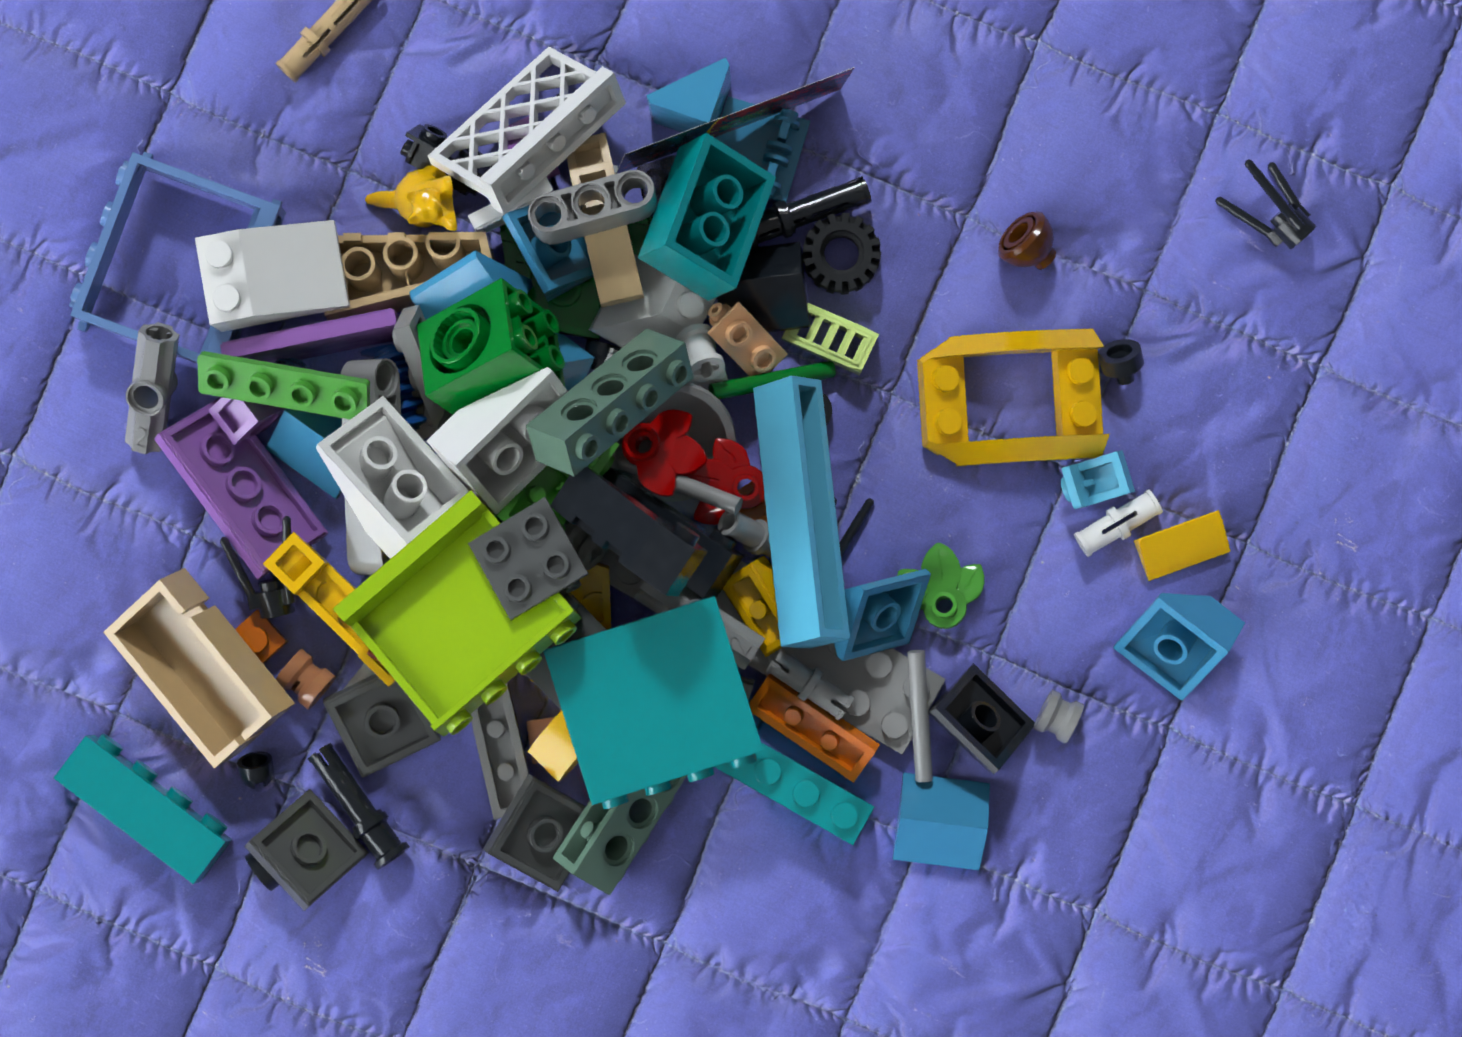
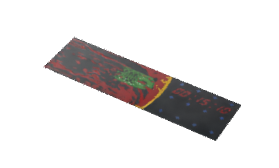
M855 67L624 154L616 174L675 153L680 146L705 133L717 137L778 114L783 108L791 109L841 90Z

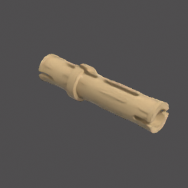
M336 0L310 29L305 27L300 32L302 37L275 64L296 83L299 80L298 78L320 55L325 57L331 51L328 46L356 19L372 0Z

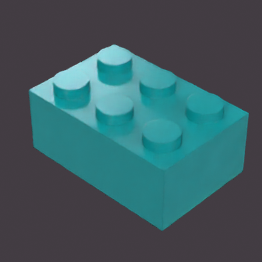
M708 133L680 146L638 259L708 301L736 289L776 176Z

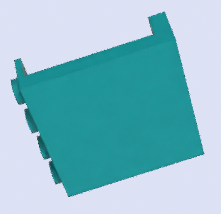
M715 596L553 646L543 651L592 805L602 803L604 810L629 802L627 796L629 793L644 789L646 796L657 794L672 788L670 780L687 775L689 782L698 781L714 775V766L730 762L732 769L756 762L755 753L764 751Z

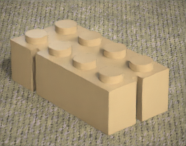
M183 568L159 579L103 633L212 767L216 768L238 755L263 733L264 729L272 725L289 710L295 702L216 605L210 608L206 607L204 603L209 597L189 572Z

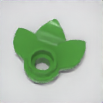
M936 543L928 550L921 564V570L927 569L931 576L920 610H923L926 619L931 625L940 629H950L962 622L967 612V605L981 595L985 584L984 572L981 564H971L961 568L955 553L948 546ZM900 569L897 576L919 570ZM943 599L950 600L953 603L952 609L947 613H941L936 608L938 602Z

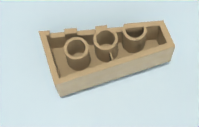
M405 232L388 233V235H362L361 233H343V235H338L350 307L324 312V315L329 321L388 308L401 312L403 308L415 306L410 298L409 292L473 251L476 250L495 260L486 232H429L428 235H406Z

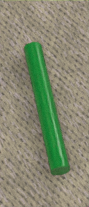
M825 361L711 383L708 386V390L720 400L754 393L753 388L791 375L818 380L833 378L836 375V369L832 361Z

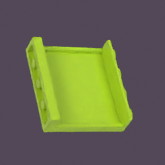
M472 490L333 608L342 621L351 626L432 724L430 727L443 737L449 732L451 735H455L463 730L472 721L471 713L483 703L490 705L498 700L508 689L505 684L518 673L525 675L534 669L542 660L540 654L552 643L560 645L570 638L577 630L574 624L581 619L560 592L512 621L509 619L468 544L501 523Z

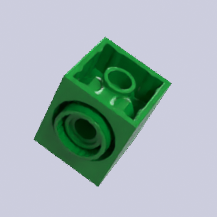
M500 278L417 324L425 396L453 415L457 410L546 367L555 373L565 387L563 374L565 361L559 348L557 333H559L560 328L556 317L550 310H544L532 301L523 290L516 289L503 278Z

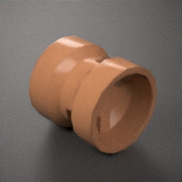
M304 649L299 650L276 677V680L283 689L292 690L297 695L298 702L308 710L319 701L336 679V676L327 668H319L314 665L313 657Z

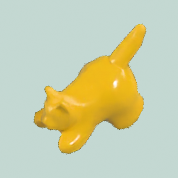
M431 164L423 169L408 172L395 190L377 191L365 197V201L369 205L398 210L399 214L409 224L428 228L432 225L445 227L450 231L457 230L451 176H446L445 172Z

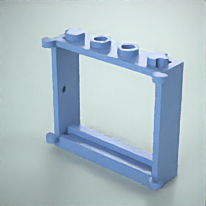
M145 151L143 155L132 152L129 162L124 161L118 170L116 185L119 186L114 202L109 201L102 212L100 225L104 228L98 243L93 242L86 254L85 266L88 267L84 281L83 283L78 282L75 285L70 297L71 302L69 306L73 308L70 316L79 320L77 329L87 332L90 325L134 341L138 339L137 330L93 315L92 311L146 171L253 209L254 212L248 228L282 225L286 215L285 210L282 208V202L273 199L271 203L154 160L153 155ZM210 325L201 352L207 351L222 354L220 348L222 342L239 339L243 328L221 332ZM178 346L177 357L197 363V357L200 353Z

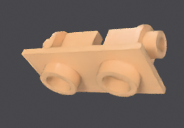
M737 302L732 308L727 304L722 305L721 303H715L709 308V323L713 327L707 333L748 376L771 372L788 355L740 302Z

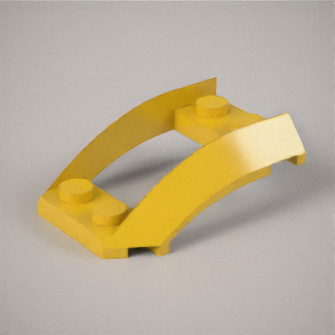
M1094 329L1031 330L949 337L917 360L922 446L934 454L942 455L954 462L956 467L1027 461L1094 459L1102 456L1110 435L1103 434L1098 349L1104 347ZM1051 352L1056 436L969 441L964 357Z

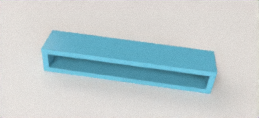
M791 375L755 387L753 391L781 647L811 649L850 639L822 383L818 379Z

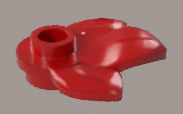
M675 409L663 411L650 424H637L623 438L622 451L624 456L631 464L637 466L640 483L656 495L663 497L673 496L677 475L694 473L707 463L708 458L701 445L686 435L690 430L693 419L692 414ZM644 440H651V449L646 453H640V443Z
M716 438L713 445V459H708L707 463L696 472L684 475L742 498V509L756 507L764 500L762 472L750 465L746 450L739 443L730 439ZM743 479H749L754 483V490L749 495H742L738 492V483ZM700 501L696 507L694 519L703 524L716 525L719 523L720 517L725 510Z

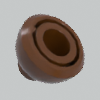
M1036 211L1026 213L1017 218L1005 230L999 241V257L1017 267L1035 266L1038 270H1042L1049 266L1056 257V250L1052 247L1054 240L1053 230L1042 212Z

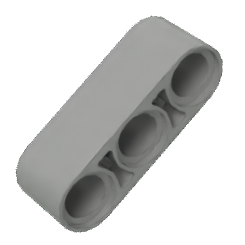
M628 170L545 193L536 197L530 203L528 219L536 237L541 242L549 245L628 225L650 217L655 211L657 196L654 183L645 172ZM633 188H641L647 192L646 197L638 203H631L624 199L627 192ZM590 200H599L604 203L603 209L595 215H588L582 212L583 206ZM557 212L561 215V219L556 225L545 227L539 224L540 218L544 214Z

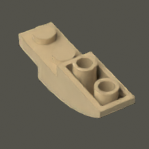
M605 132L590 136L567 157L572 186L615 174ZM590 200L583 206L582 212L588 215H595L603 209L604 203L599 200ZM624 225L584 236L601 308L644 298L628 226Z

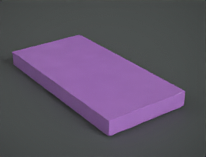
M388 308L222 342L220 348L221 353L224 355L283 364L393 341L392 331L399 315L394 309Z
M218 398L161 431L154 440L226 538H228L251 572L259 580L271 572L263 563L282 544L283 517L289 516L291 518V532L297 533L310 546L322 540L328 532L256 435L236 445L231 442L208 411L220 399Z

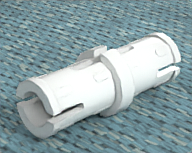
M1148 489L1144 494L1118 509L1114 506L1107 509L1106 516L1080 532L1074 533V537L1084 554L1089 557L1092 553L1118 538L1122 540L1127 539L1131 536L1130 531L1154 516L1162 514L1163 510L1154 494ZM1131 513L1135 514L1132 518L1128 519L1127 521L1123 522L1122 524L1118 525L1117 527L1113 528L1107 533H1102L1104 529L1123 519L1127 515Z

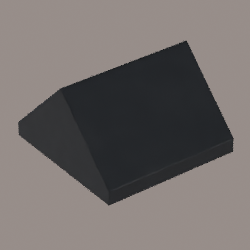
M793 242L770 245L750 250L737 288L718 296V303L722 305L727 304L732 308L737 302H740L768 333L810 327L801 243Z
M974 663L929 708V715L992 774H995L1003 766L1035 724Z

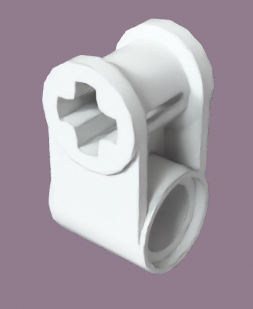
M700 323L684 328L678 333L676 339L686 344L694 377L689 382L708 390L709 384L726 381L728 378L724 359L720 354L716 353L715 340L707 333L711 327Z

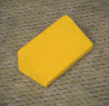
M1219 510L1133 540L1148 581L1231 552Z
M762 556L731 575L723 590L745 625L765 638L760 649L765 657L782 647L778 629L773 569L769 560Z

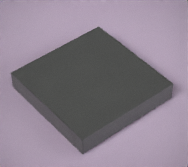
M376 674L323 699V704L362 778L441 740L440 734L430 727L432 724L400 685L395 681L391 687H388Z
M528 774L483 850L558 892L570 872L555 861L553 856L586 806Z
M311 789L306 791L244 846L303 911L309 908L369 853Z

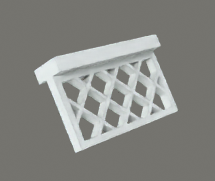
M548 47L428 155V158L434 167L486 196L492 208L505 215L620 110L626 102L614 72L603 66L596 72L559 51ZM552 64L560 68V74L540 78V75ZM583 83L575 92L568 94L569 85ZM560 87V96L539 100V91ZM530 93V102L510 105V102L516 96ZM554 110L543 121H538V113ZM529 115L528 124L509 127V119ZM500 121V129L479 133V130L485 124ZM523 138L512 149H508L509 140ZM499 142V150L497 152L478 155V146ZM469 148V157L456 160L448 159L454 152ZM492 166L481 177L477 176V168Z

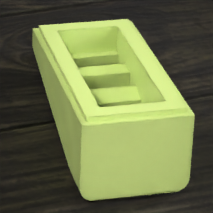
M808 303L809 315L815 317L806 338L797 335L800 329L785 330L782 340L822 359L832 361L835 365L860 376L879 334ZM824 321L830 324V327L822 344L819 345L813 341ZM838 329H841L846 334L838 351L835 352L829 348ZM856 336L862 339L853 359L846 357L845 354L853 337Z

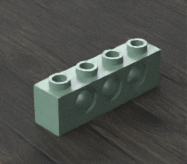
M647 328L526 425L536 461L575 477L694 378L685 342Z
M686 776L670 780L672 788L657 794L646 796L644 789L627 794L629 802L605 810L602 803L592 805L589 800L553 856V859L574 876L611 895L618 882L624 877L627 868L641 846L648 840L650 832L671 804L675 793Z

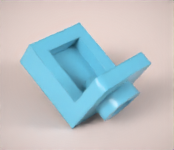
M1123 450L1062 468L1064 477L1061 478V488L1067 501L1072 502L1074 509L1091 506L1135 492Z

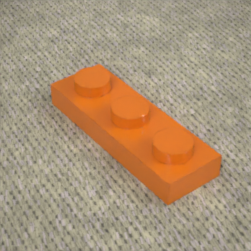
M769 674L749 702L752 714L854 783L876 753L880 744L841 718L838 721L833 715L808 698L805 701L797 697L798 692L772 674Z

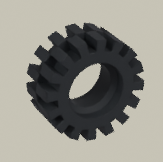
M834 213L827 215V218L822 221L821 219L817 221L806 235L803 245L802 258L806 274L812 278L818 288L822 287L831 294L840 292L841 295H845L855 290L857 292L862 289L865 284L873 279L881 259L880 240L874 234V228L870 224H865L863 222L864 219L859 216L856 218L849 216L850 213H842V215L835 216ZM836 238H847L858 249L859 256L856 264L847 270L834 269L825 259L824 251L827 244Z

